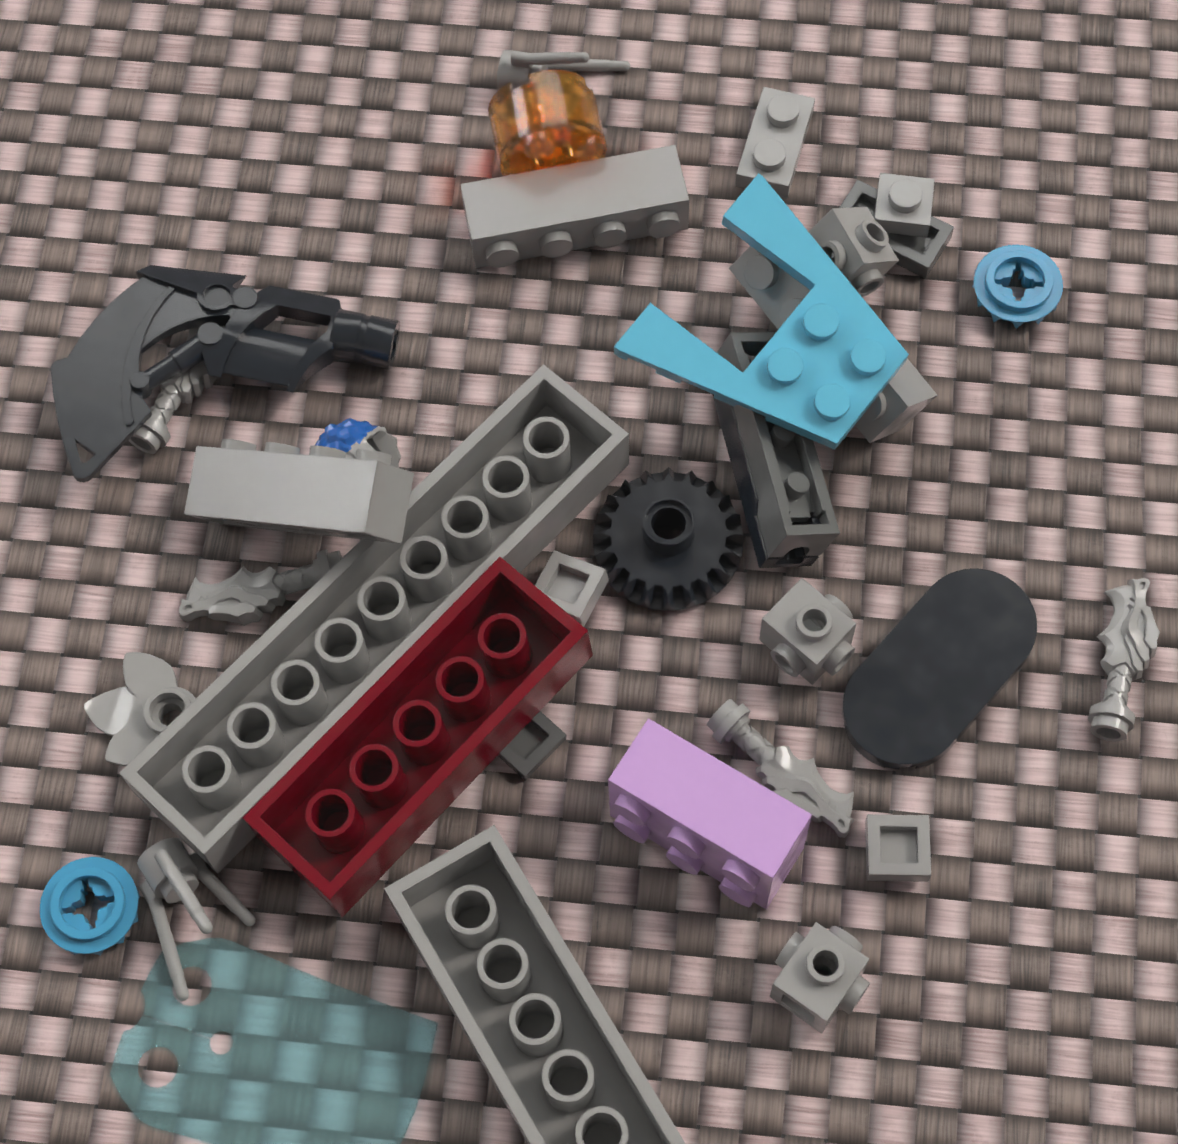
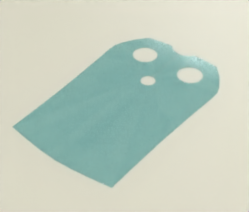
M206 938L185 942L176 946L182 968L190 966L200 967L207 971L212 983L211 991L204 1001L193 1006L183 1005L173 995V981L171 980L163 951L161 952L141 990L145 997L143 1015L146 1016H142L132 1029L123 1032L110 1072V1076L121 1098L142 1122L157 1129L212 1144H401L415 1113L423 1088L437 1030V1022L342 988L223 938ZM219 1031H226L233 1038V1047L225 1054H216L210 1047L211 1039L208 1038H212ZM165 1047L171 1050L177 1057V1074L166 1086L150 1087L143 1083L139 1077V1060L149 1049Z

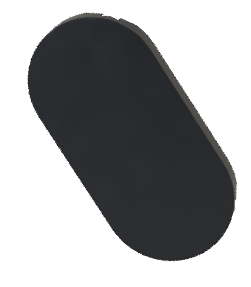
M979 568L952 572L931 586L857 668L846 686L842 707L844 727L849 741L863 757L883 768L899 770L900 767L910 768L916 766V769L933 764L950 750L1019 671L1031 653L1037 636V618L1029 597L1021 587L1000 573Z

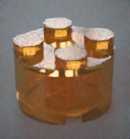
M565 70L534 72L528 74V84L513 90L512 82L501 87L492 97L488 106V115L500 171L503 176L605 158L607 143L593 89H589L586 86L585 79L579 74Z

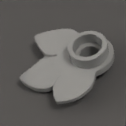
M128 652L124 656L123 675L125 687H119L100 694L84 704V709L95 726L105 734L112 736L106 750L105 759L107 762L115 765L127 766L167 727V725L163 724V718L168 712L172 710L183 712L196 699L188 690L178 687L175 672L171 665L161 658L141 652Z

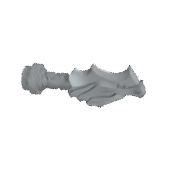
M199 327L189 329L187 340L197 335ZM202 361L185 373H178L162 383L160 386L163 391L158 395L154 406L152 405L150 408L152 416L128 441L139 450L149 454H155L159 448L165 447L171 438L166 425L172 418L174 410H177L181 402L186 404L192 403L194 396H201L204 387L206 389L212 388L214 381L218 377L209 376L204 361Z
M327 549L318 551L316 553L317 559H313V564L305 565L298 569L295 568L294 570H287L280 574L270 566L258 573H252L243 566L235 575L217 584H205L199 582L195 577L187 593L186 600L181 599L179 608L180 618L190 622L195 618L208 616V618L213 620L227 621L243 626L252 622H259L263 617V613H272L275 606H283L286 600L285 595L312 588L342 559L341 552L338 550L329 553Z
M1146 578L1127 580V585L1104 592L1110 598L1114 609L1108 627L1097 636L1106 647V654L1100 661V664L1108 675L1107 689H1105L1103 701L1092 705L1088 715V721L1091 723V733L1103 740L1123 741L1127 738L1128 732L1134 728L1136 717L1127 707L1128 692L1130 691L1131 682L1142 678L1143 670L1149 668L1150 659L1155 657L1157 639L1160 631L1154 620L1151 607L1146 606V592L1150 585L1149 579Z
M732 699L727 700L707 723V726L714 732L712 737L720 744L725 741L729 743L734 741L757 764H760V766L756 767V775L762 778V785L812 814L811 821L815 823L823 821L835 831L838 837L845 838L848 835L850 825L855 821L853 818H850L854 792L845 794L832 790L818 773L814 758L800 760L793 755L789 746L775 748L765 738L763 739L757 730L748 725L750 722L748 715L751 711L743 703L738 706Z

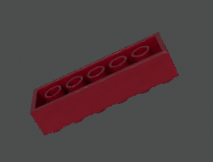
M499 557L243 817L244 821L272 852L337 913L344 917L593 656L588 630L503 558Z

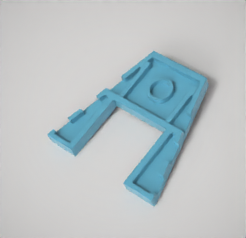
M758 173L723 215L722 225L807 287L810 292L744 372L732 365L651 302L615 344L614 354L624 360L630 358L654 368L657 374L675 382L681 383L684 381L712 393L715 399L735 407L737 404L766 417V421L835 450L904 365L909 354L766 179Z

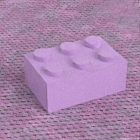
M649 718L608 779L610 816L616 819L614 826L620 832L639 843H645L648 838L668 850L666 857L680 869L693 875H697L701 870L720 881L719 889L727 897L743 906L751 907L754 902L767 909L804 849L812 814Z

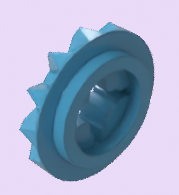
M1006 245L989 252L979 262L975 270L972 288L975 289L977 295V306L985 307L991 313L993 322L1003 319L1012 322L1015 328H1018L1025 322L1034 321L1039 325L1046 315L1056 310L1063 292V279L1055 262L1042 251L1025 245ZM1015 271H1018V279H1021L1022 287L1026 288L1020 301L1016 300L1012 289L1008 288Z
M101 857L81 858L59 869L45 886L40 901L41 923L49 938L56 945L73 955L95 954L101 956L104 950L115 944L124 943L125 935L131 926L138 922V899L141 896L130 874L118 863ZM88 884L100 901H110V903H107V907L98 910V920L95 921L96 928L89 923L83 914H73V912H76V908L85 905Z

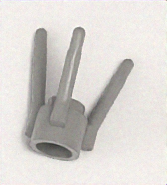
M505 49L499 61L497 87L499 92L511 94L510 106L528 108L568 127L595 137L599 134L598 127L537 100L532 95L534 92L542 93L544 91L548 70L628 71L630 63L628 61L590 59L589 54L586 52L527 53Z
M174 837L161 840L145 850L139 857L137 865L146 879L139 886V889L149 904L177 998L185 1001L189 997V991L162 899L164 898L167 903L182 901L200 931L204 934H209L213 929L212 923L193 893L199 885L198 878L246 926H253L256 918L208 869L203 859L197 853L189 854L181 840Z

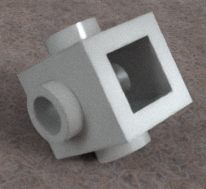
M868 207L832 208L809 231L861 297L877 290L884 283L883 275L899 261L888 243L889 238L885 229L875 221Z
M801 578L762 618L759 640L772 650L770 652L772 659L784 672L792 677H797L800 674L813 685L826 671L831 676L838 673L852 657L855 648L851 644L856 622L852 620L853 616L849 608L840 599L831 594L822 595L806 580Z
M815 922L806 937L795 932L777 957L775 963L783 968V970L772 985L770 998L820 1033H823L839 1008L850 1015L869 987L870 982L861 977L869 958L861 953L863 949L862 944L850 933L837 926H831L827 930ZM816 970L825 971L829 976L820 975Z

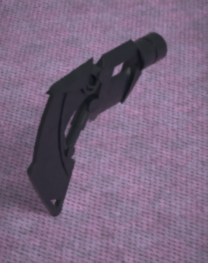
M149 265L136 271L137 279L139 280L122 292L98 315L80 337L69 356L52 364L51 377L58 425L74 478L79 482H88L152 416V412L144 399L152 394L154 388L176 374H183L204 361L209 376L221 378L224 373L288 386L287 392L293 393L311 376L334 363V359L354 363L361 362L364 365L390 370L397 351L400 321L344 310L341 308L339 299L271 285L257 293L250 287L238 288L246 275ZM279 316L328 326V330L317 340L264 330V328ZM199 327L197 335L168 352V356L144 372L141 371L142 355L146 350L168 336ZM77 444L94 455L86 463L80 460Z

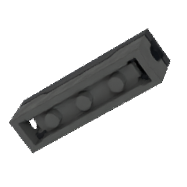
M731 332L717 353L744 372L776 332ZM712 394L759 568L812 566L819 558L818 555H821L840 534L814 441L766 421L765 416L736 404L734 407L714 398V394Z

